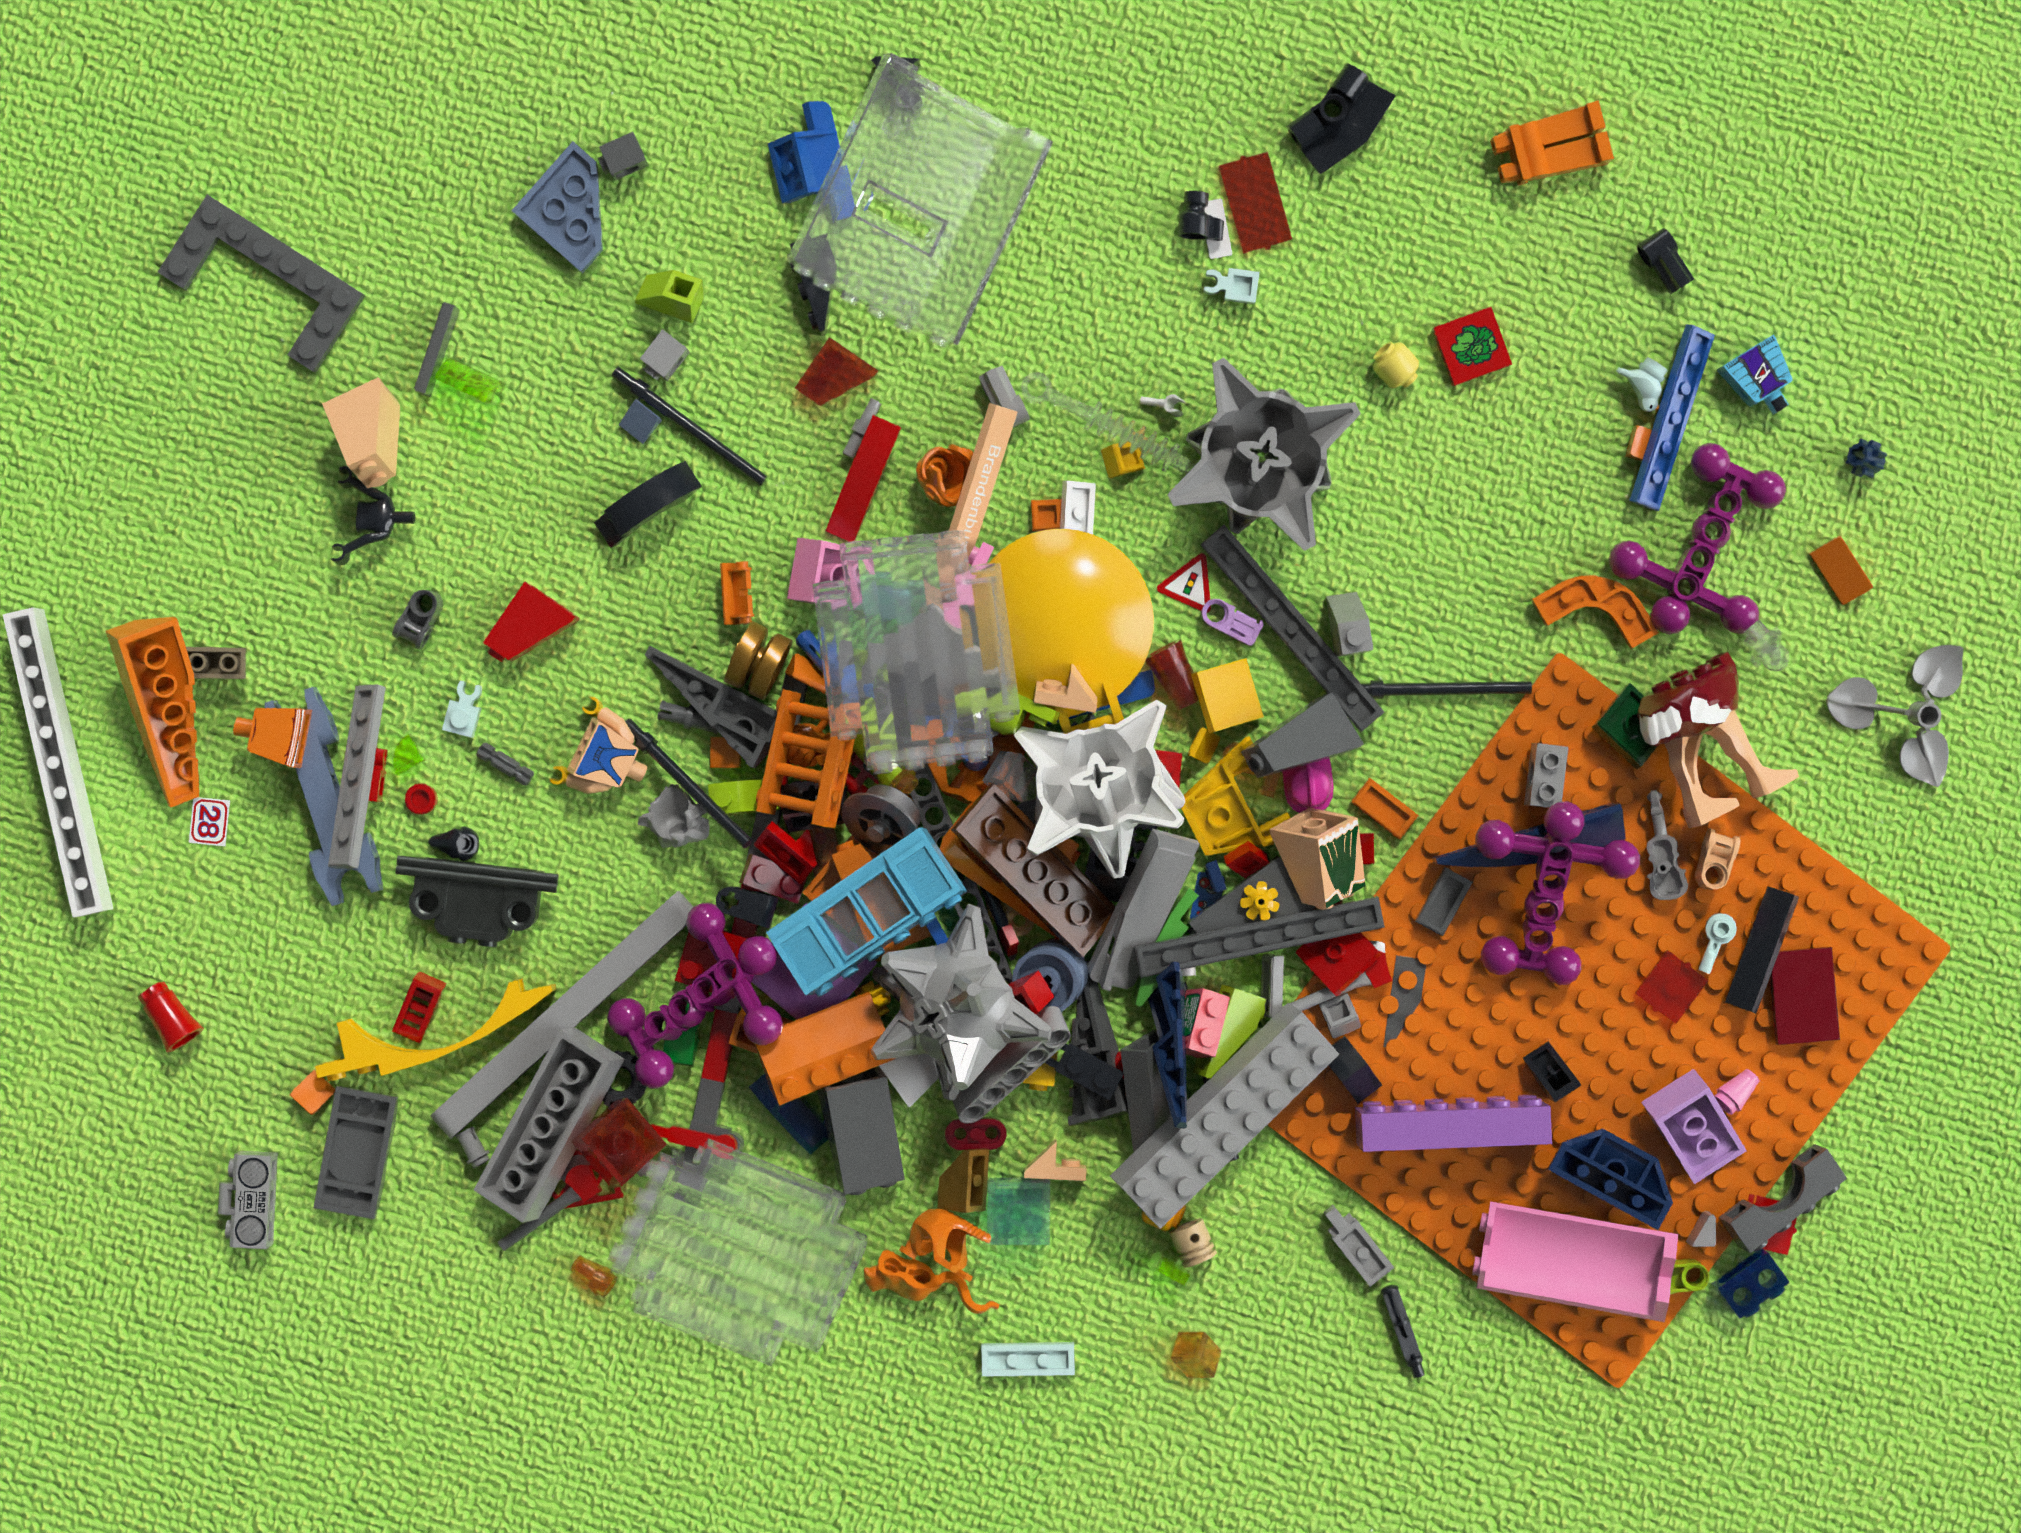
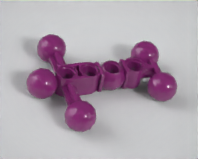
M1706 443L1699 446L1692 455L1691 467L1694 474L1706 482H1715L1720 479L1726 481L1721 491L1714 493L1709 498L1708 508L1704 509V514L1694 521L1691 530L1693 539L1688 542L1690 548L1683 552L1674 572L1648 560L1644 547L1630 540L1622 541L1615 545L1609 556L1610 568L1619 578L1630 580L1641 576L1667 589L1669 596L1660 598L1653 605L1651 620L1657 630L1668 635L1677 634L1688 625L1690 610L1685 602L1688 600L1719 614L1723 626L1732 633L1744 634L1756 626L1759 620V608L1750 597L1735 595L1726 598L1703 585L1714 565V555H1717L1720 551L1719 549L1723 548L1730 539V524L1735 520L1732 516L1737 514L1742 506V498L1740 496L1742 489L1746 490L1750 502L1761 509H1772L1778 506L1786 493L1785 482L1776 472L1763 470L1754 474L1730 462L1728 452L1721 445ZM1721 496H1726L1731 501V508L1728 512L1721 510L1718 501ZM1708 523L1713 524L1717 528L1718 534L1715 540L1709 539L1705 534V527ZM1694 551L1700 552L1704 557V564L1701 568L1694 566L1691 562V556ZM1681 579L1687 580L1690 584L1691 589L1687 596L1682 595L1678 591L1677 585Z
M1569 801L1557 802L1549 807L1544 817V826L1548 832L1544 838L1514 833L1507 823L1499 819L1488 820L1482 824L1475 835V844L1483 856L1490 859H1502L1510 854V852L1538 856L1535 872L1537 880H1533V890L1529 892L1524 902L1526 919L1522 924L1525 948L1520 950L1512 939L1505 936L1493 937L1486 941L1481 950L1483 966L1495 975H1507L1514 971L1515 968L1541 971L1550 982L1557 985H1568L1575 981L1581 972L1582 966L1579 955L1573 949L1566 946H1556L1547 951L1553 943L1552 931L1554 932L1556 929L1555 922L1559 920L1564 911L1563 892L1567 886L1572 861L1599 865L1608 876L1615 879H1627L1635 874L1640 865V854L1637 848L1626 840H1613L1605 845V847L1571 842L1570 840L1581 833L1585 817L1582 810L1576 804ZM1556 846L1564 847L1561 852H1551V849ZM1548 875L1558 876L1556 879L1552 881H1547L1544 879ZM1541 903H1550V904H1551V905H1550L1549 907H1547V908H1539V907H1537V906L1540 905ZM1537 930L1544 931V933L1539 936L1531 935L1534 931Z
M701 903L694 906L687 915L686 925L688 932L695 939L708 944L717 963L698 976L692 985H688L686 989L675 992L669 999L668 1005H661L659 1011H653L646 1016L645 1008L632 998H623L615 1001L609 1008L607 1016L609 1027L616 1034L628 1038L638 1057L635 1065L637 1080L650 1089H658L667 1085L674 1073L672 1059L665 1052L654 1049L653 1045L660 1040L674 1041L678 1039L682 1032H686L689 1028L699 1025L705 1018L706 1012H713L715 1006L725 1004L734 996L737 997L746 1013L743 1030L745 1036L751 1042L757 1045H767L775 1042L781 1035L783 1027L781 1015L775 1009L763 1006L751 985L754 975L768 973L776 965L777 950L768 938L754 936L742 943L737 960L722 933L726 923L724 913L712 903ZM736 968V975L733 979L732 972L733 969ZM712 985L713 990L709 997V988ZM689 1004V1010L686 1014L685 1008L686 1005ZM665 1021L666 1026H665V1029H664V1031H663V1030H662V1024H663V1022Z

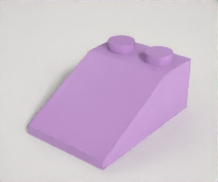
M1694 1069L1641 1102L1694 1184L1747 1151L1710 1088Z

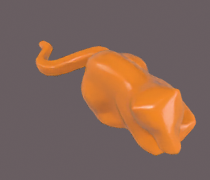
M884 1250L881 1253L877 1265L864 1268V1279L872 1292L889 1289L908 1300L920 1301L925 1299L931 1292L939 1289L943 1283H950L957 1287L964 1306L974 1314H982L990 1308L998 1310L1000 1305L994 1301H989L984 1305L977 1304L971 1298L966 1281L954 1272L945 1271L935 1275L932 1269L923 1262L914 1259H904L889 1250Z

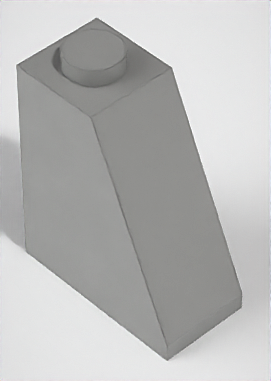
M1357 592L1326 596L1332 642L1336 656L1355 655L1374 650L1369 618Z

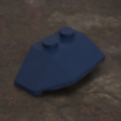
M1603 1128L1563 1141L1548 1167V1170L1657 1230L1660 1228L1673 1204L1659 1160Z

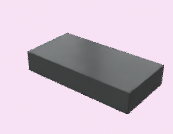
M1444 867L1415 922L1443 936L1473 882Z

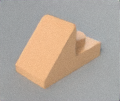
M1071 664L1068 686H1063L1061 682L1046 679L1043 682L1037 681L1034 703L1096 713L1097 696L1077 668Z
M1056 1139L1024 1168V1178L1086 1181L1087 1168L1086 1165H1080L1079 1159H1062V1164L1056 1163Z

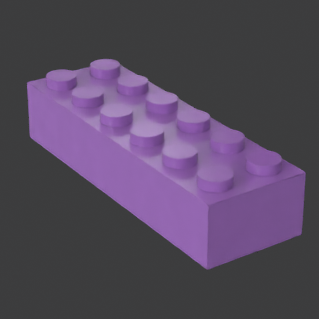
M1519 1095L1518 1101H1510L1505 1099V1096L1487 1097V1102L1474 1101V1098L1462 1097L1456 1098V1103L1450 1104L1443 1102V1099H1425V1105H1416L1412 1103V1100L1394 1101V1106L1381 1105L1380 1101L1363 1102V1107H1355L1356 1144L1363 1152L1552 1144L1551 1106L1544 1103L1541 1098H1536V1095Z

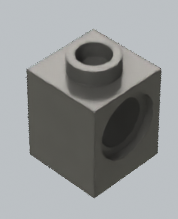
M634 132L599 146L603 155L598 157L599 163L605 175L611 173L615 181L649 166Z

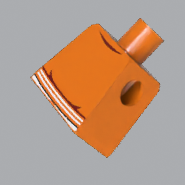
M255 708L253 720L241 717L236 718L233 734L249 738L247 751L289 767L302 768L312 710L301 708Z

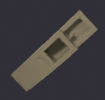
M186 647L194 672V679H246V648Z

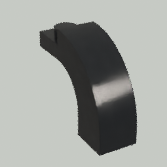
M686 461L681 462L652 477L621 497L604 510L605 513L594 524L610 548L619 545L639 527L658 514L687 500L702 485Z

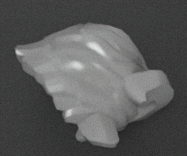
M671 784L669 787L666 786L660 796L650 803L651 807H648L649 813L643 814L638 818V825L649 827L657 835L662 848H668L671 845L676 848L687 843L699 842L707 839L709 835V820L702 817L707 811L699 804H695L690 795L684 792L682 788H679L677 784Z

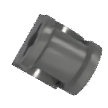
M418 590L415 592L395 624L392 636L395 638L400 636L415 644L416 649L421 650L427 643L433 626L442 611L443 599L441 595L432 590ZM425 595L430 596L433 600V607L428 612H424L420 607V601Z

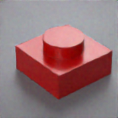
M1249 841L1224 856L1226 866L1244 878H1247L1269 863L1267 853Z

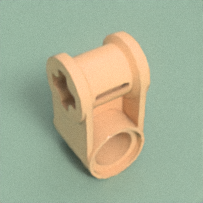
M1709 828L1707 830L1694 875L1699 887L1713 890L1722 888L1727 884L1733 862L1739 851L1740 837L1734 836L1730 838L1715 833L1714 829ZM1710 867H1713L1718 873V879L1714 884H1710L1705 877L1706 871Z

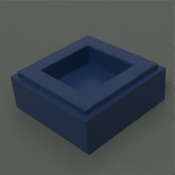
M1217 860L1204 864L1212 891L1218 893L1226 890L1227 888Z

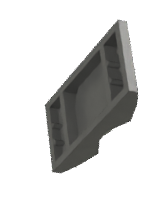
M336 1086L313 1208L369 1219L376 1218L385 1183L389 1149L395 1130L398 1097Z

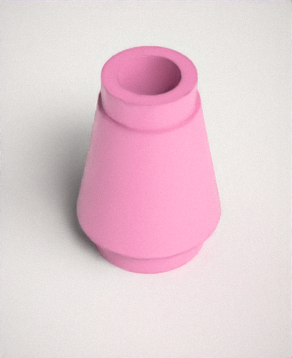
M1745 1069L1718 1088L1717 1094L1714 1097L1720 1107L1732 1115L1735 1111H1741L1760 1080L1752 1071Z

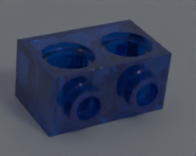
M1760 1249L1711 1284L1731 1312L1740 1319L1743 1316L1748 1318L1754 1315L1760 1309L1759 1305L1768 1298L1772 1300L1780 1296L1785 1291L1784 1286L1790 1282L1770 1254L1764 1249ZM1765 1269H1770V1280L1760 1284L1758 1280L1759 1274ZM1738 1288H1745V1298L1742 1301L1735 1302L1733 1299L1734 1292Z

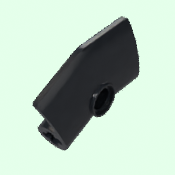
M1346 63L1322 101L1292 121L1286 128L1308 161L1319 174H1322L1367 142L1394 100L1395 94L1370 82L1369 77L1363 71ZM1327 104H1335L1340 109V115L1331 118L1325 114L1324 107Z

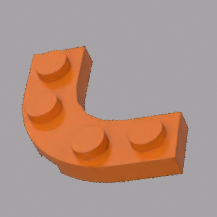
M1595 575L1573 577L1558 583L1531 599L1545 626L1583 607L1597 608L1607 613L1617 625L1630 649L1659 633L1638 597L1623 584Z

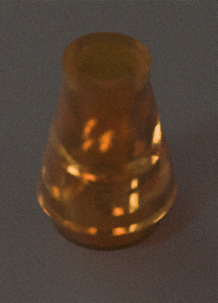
M582 1255L575 1260L570 1269L595 1296L599 1294L603 1298L608 1295L618 1280V1277L613 1274L614 1270L586 1259Z

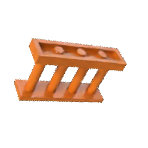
M783 689L776 704L777 717L762 786L756 795V811L775 815L776 808L779 806L810 813L813 817L811 824L836 828L862 706L838 701L837 707L833 710L800 703L801 693ZM801 715L832 722L830 738L823 740L793 733L796 716ZM790 745L824 752L826 755L824 768L819 771L787 764ZM783 776L818 783L817 799L809 801L780 794Z

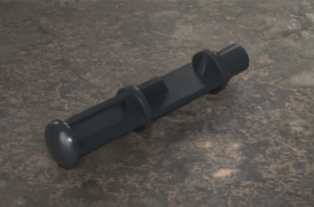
M1397 1285L1385 1286L1381 1290V1295L1401 1348L1405 1365L1410 1367L1413 1378L1422 1377L1425 1375L1421 1364L1423 1357L1415 1339L1409 1317L1398 1290L1399 1288Z

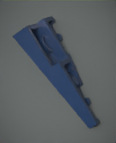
M1172 962L1156 977L1158 986L1149 996L1148 1001L1159 1036V1041L1152 1048L1173 1123L1176 1128L1185 1129L1187 1127L1185 986L1180 963Z

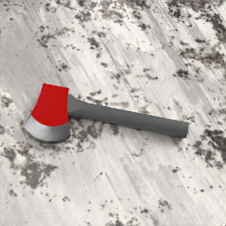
M587 1155L572 1156L561 1177L570 1187L565 1193L544 1208L539 1219L522 1223L498 1241L499 1246L504 1251L568 1205L579 1200H583L585 1203L602 1191L593 1174Z

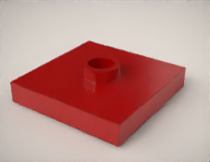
M1361 932L1322 940L1310 948L1303 944L1295 952L1336 997L1382 956Z

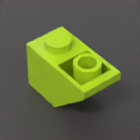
M676 270L646 275L636 296L635 304L693 323L704 299L702 279Z

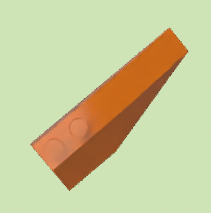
M164 617L133 620L106 630L134 720L168 806L172 808L199 797L198 759L195 753L197 730L194 729L196 703L193 700L195 680L177 618Z

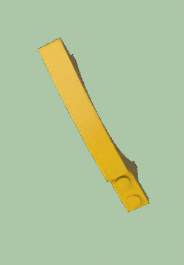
M523 978L509 982L498 1008L480 1029L463 1041L442 1048L424 1050L403 1048L376 1038L364 1030L352 1018L337 1022L345 1058L316 1065L317 1078L327 1076L328 1081H334L347 1077L346 1071L357 1069L358 1074H364L377 1070L376 1064L379 1066L380 1075L383 1076L435 1060L491 1034L533 1008L556 990V984L525 990Z

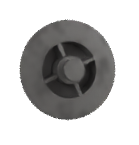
M875 785L870 787L866 793L853 794L842 805V818L849 832L862 845L877 854L883 853L918 829L921 822V815L916 804L903 792L886 785Z

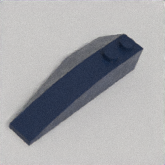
M1608 803L1582 811L1585 817L1584 827L1579 836L1570 841L1605 847V845L1613 840H1625L1621 804ZM1543 823L1514 833L1544 838L1548 832ZM1475 844L1432 857L1434 864L1508 867L1537 864L1538 856L1510 852V854L1502 859H1490L1483 856ZM1556 846L1551 849V852H1561L1564 847Z

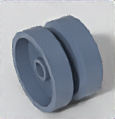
M1048 939L1037 943L1018 960L1012 976L1013 982L1039 970L1054 995V998L1045 1007L1055 1006L1062 1012L1082 994L1088 980V968L1085 958L1077 957L1061 940Z

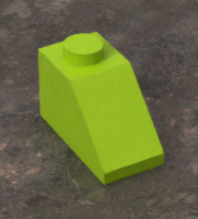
M763 779L708 784V794L728 816L758 813L756 811V795L762 786Z

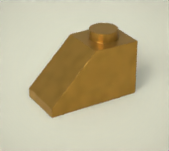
M989 1149L964 1150L939 1177L937 1208L963 1213L986 1211Z

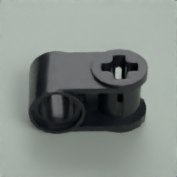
M731 886L723 888L718 892L716 905L724 914L770 928L779 898L766 893ZM735 893L734 898L739 900V903L729 908V902L725 901V897Z

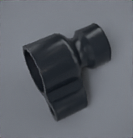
M1202 191L1185 192L1184 205L1186 210L1179 217V237L1194 240H1223L1224 221L1205 212L1209 201L1208 193Z

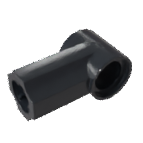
M1662 228L1637 244L1636 247L1640 257L1648 267L1655 270L1670 295L1694 280V277L1677 253V243L1667 229Z

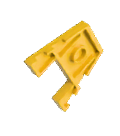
M1250 736L1245 737L1184 794L1185 804L1181 809L1205 856L1231 852L1247 841L1253 845L1262 844L1263 847L1274 845L1270 829L1290 819L1287 812L1259 826L1234 779L1235 776L1249 770L1246 759L1241 751L1253 744Z

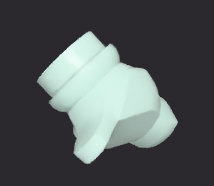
M1649 357L1639 364V369L1627 370L1618 367L1616 372L1629 380L1638 397L1640 408L1645 412L1659 410L1658 398L1662 391L1660 382L1665 379L1664 375L1668 370Z

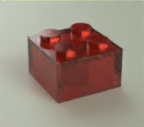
M627 1097L613 1102L571 1141L611 1188L622 1187L667 1145Z

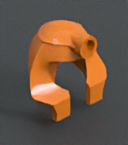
M928 1209L914 1220L910 1228V1238L905 1246L902 1245L899 1251L914 1260L917 1255L925 1256L933 1251L934 1260L970 1282L973 1276L963 1271L967 1265L966 1235L973 1236L990 1244L991 1235L949 1210ZM945 1249L950 1253V1262L945 1259Z

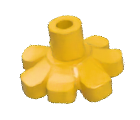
M1258 881L1256 889L1251 885H1247L1243 889L1247 897L1240 899V906L1242 908H1249L1246 912L1248 918L1253 920L1259 914L1260 919L1264 921L1270 919L1269 911H1278L1280 904L1273 901L1278 896V892L1275 888L1267 890L1266 882ZM1259 899L1263 900L1262 904L1258 903Z

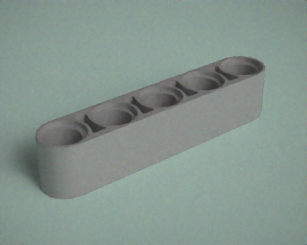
M1045 1007L1036 1014L1052 1027L1050 1040L1007 1043L973 1083L965 1090L959 1091L956 1099L952 1101L962 1123L968 1124L980 1120L1070 1040V1031L1058 1007Z

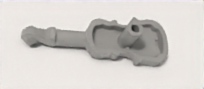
M1653 790L1647 795V799L1651 802V816L1655 836L1647 843V851L1650 855L1649 861L1653 863L1654 870L1651 874L1647 875V878L1650 879V892L1656 899L1672 900L1683 896L1687 892L1686 869H1681L1677 864V857H1679L1677 840L1667 835L1664 811L1660 804L1662 794Z

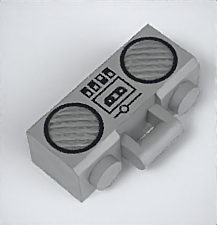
M239 1151L234 1154V1158L230 1159L228 1175L233 1177V1182L219 1183L218 1214L232 1215L231 1220H227L225 1226V1237L230 1239V1247L267 1249L273 1245L278 1152ZM232 1190H236L235 1207H231Z

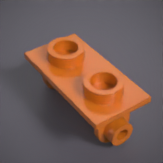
M748 561L720 563L724 625H748L752 622V617H755V614H753L752 595H748V589H751L750 571H752V567H748Z

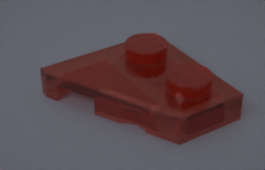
M829 337L795 386V390L821 407L874 378L879 371Z

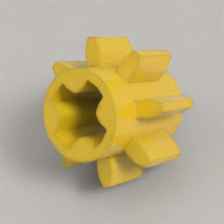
M869 981L854 990L856 996L866 992L870 993L880 1018L890 1011L886 1006L891 1002L890 994L879 984L874 986L873 981Z

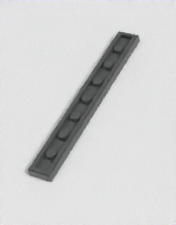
M1225 525L1200 544L1326 693L1333 692L1348 719L1360 733L1385 713Z
M1375 896L1337 904L1330 909H1313L1274 917L1264 921L1259 920L1134 946L1140 977L1143 978L1160 974L1172 962H1178L1181 969L1380 929L1385 926L1379 897Z

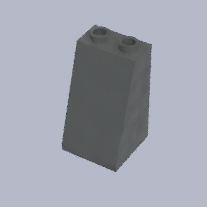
M880 1066L817 1090L838 1184L844 1194L860 1195L865 1193L867 1189L878 1186L882 1188L891 1187L898 1181L905 1180L887 1076Z

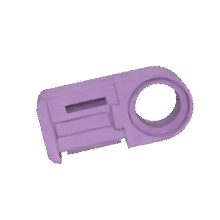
M1220 599L1209 600L1203 606L1201 616L1205 624L1247 646L1255 643L1263 627L1262 620L1257 624L1256 619L1238 610L1234 612L1236 607ZM1218 604L1224 609V617L1221 621L1212 622L1208 619L1207 609L1210 605Z

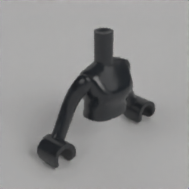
M341 466L338 469L342 474H349L346 480L337 481L339 485L343 488L354 487L377 501H359L357 505L356 530L358 533L368 534L344 546L339 543L332 546V549L335 551H343L341 557L331 558L335 564L340 566L348 563L350 552L367 544L389 538L395 523L414 524L416 518L415 512L395 511L394 503L390 496L374 487L367 489L347 466Z

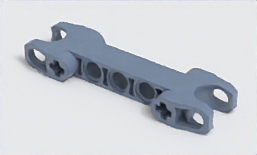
M311 687L304 690L307 709L312 710L302 768L295 769L322 847L309 852L310 863L315 878L325 892L331 906L344 903L341 880L344 874L351 870L328 867L340 785L326 745L338 742L339 734L333 715L327 708L317 687ZM277 700L265 702V708H281ZM367 832L363 834L359 866L352 870H356L363 875L368 889H370L371 893L383 890L380 857L372 835Z

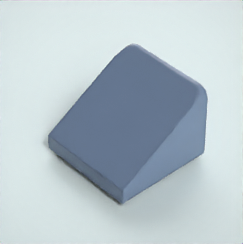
M635 399L619 423V426L644 444L662 419Z

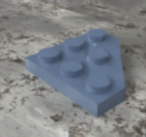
M572 141L511 211L583 274L603 251L598 164Z

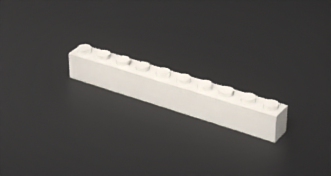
M28 608L2 614L72 917H81L112 910L113 904L45 611L39 608Z

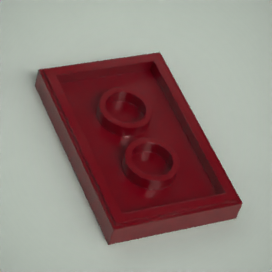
M1832 947L1779 951L1770 975L1776 1044L1785 1045L1840 1040Z

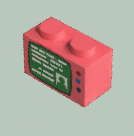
M1204 988L1186 990L1185 1039L1187 1055L1196 1058L1216 1057L1230 997Z

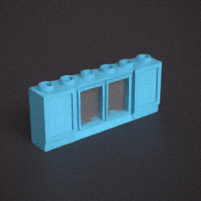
M919 827L766 933L804 994H817L820 997L834 988L832 982L842 976L845 980L858 972L860 969L857 965L868 959L869 962H872L885 953L883 948L893 941L896 945L907 939L911 935L909 930L917 924L923 927L937 918L935 912L945 906L948 910L963 900L960 895L967 890L928 830Z

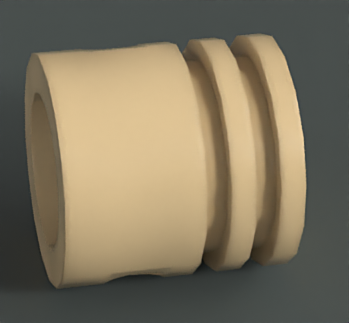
M1203 1218L1186 1222L1169 1232L1177 1253H1181L1179 1255L1180 1260H1184L1182 1262L1184 1268L1200 1264L1217 1254L1216 1249H1212L1214 1247L1213 1242H1209L1211 1237Z

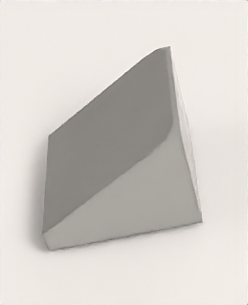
M1348 993L1319 1004L1332 1038H1337L1361 1027L1359 1017Z
M1703 1211L1689 1234L1686 1243L1692 1247H1715L1716 1217L1708 1211Z

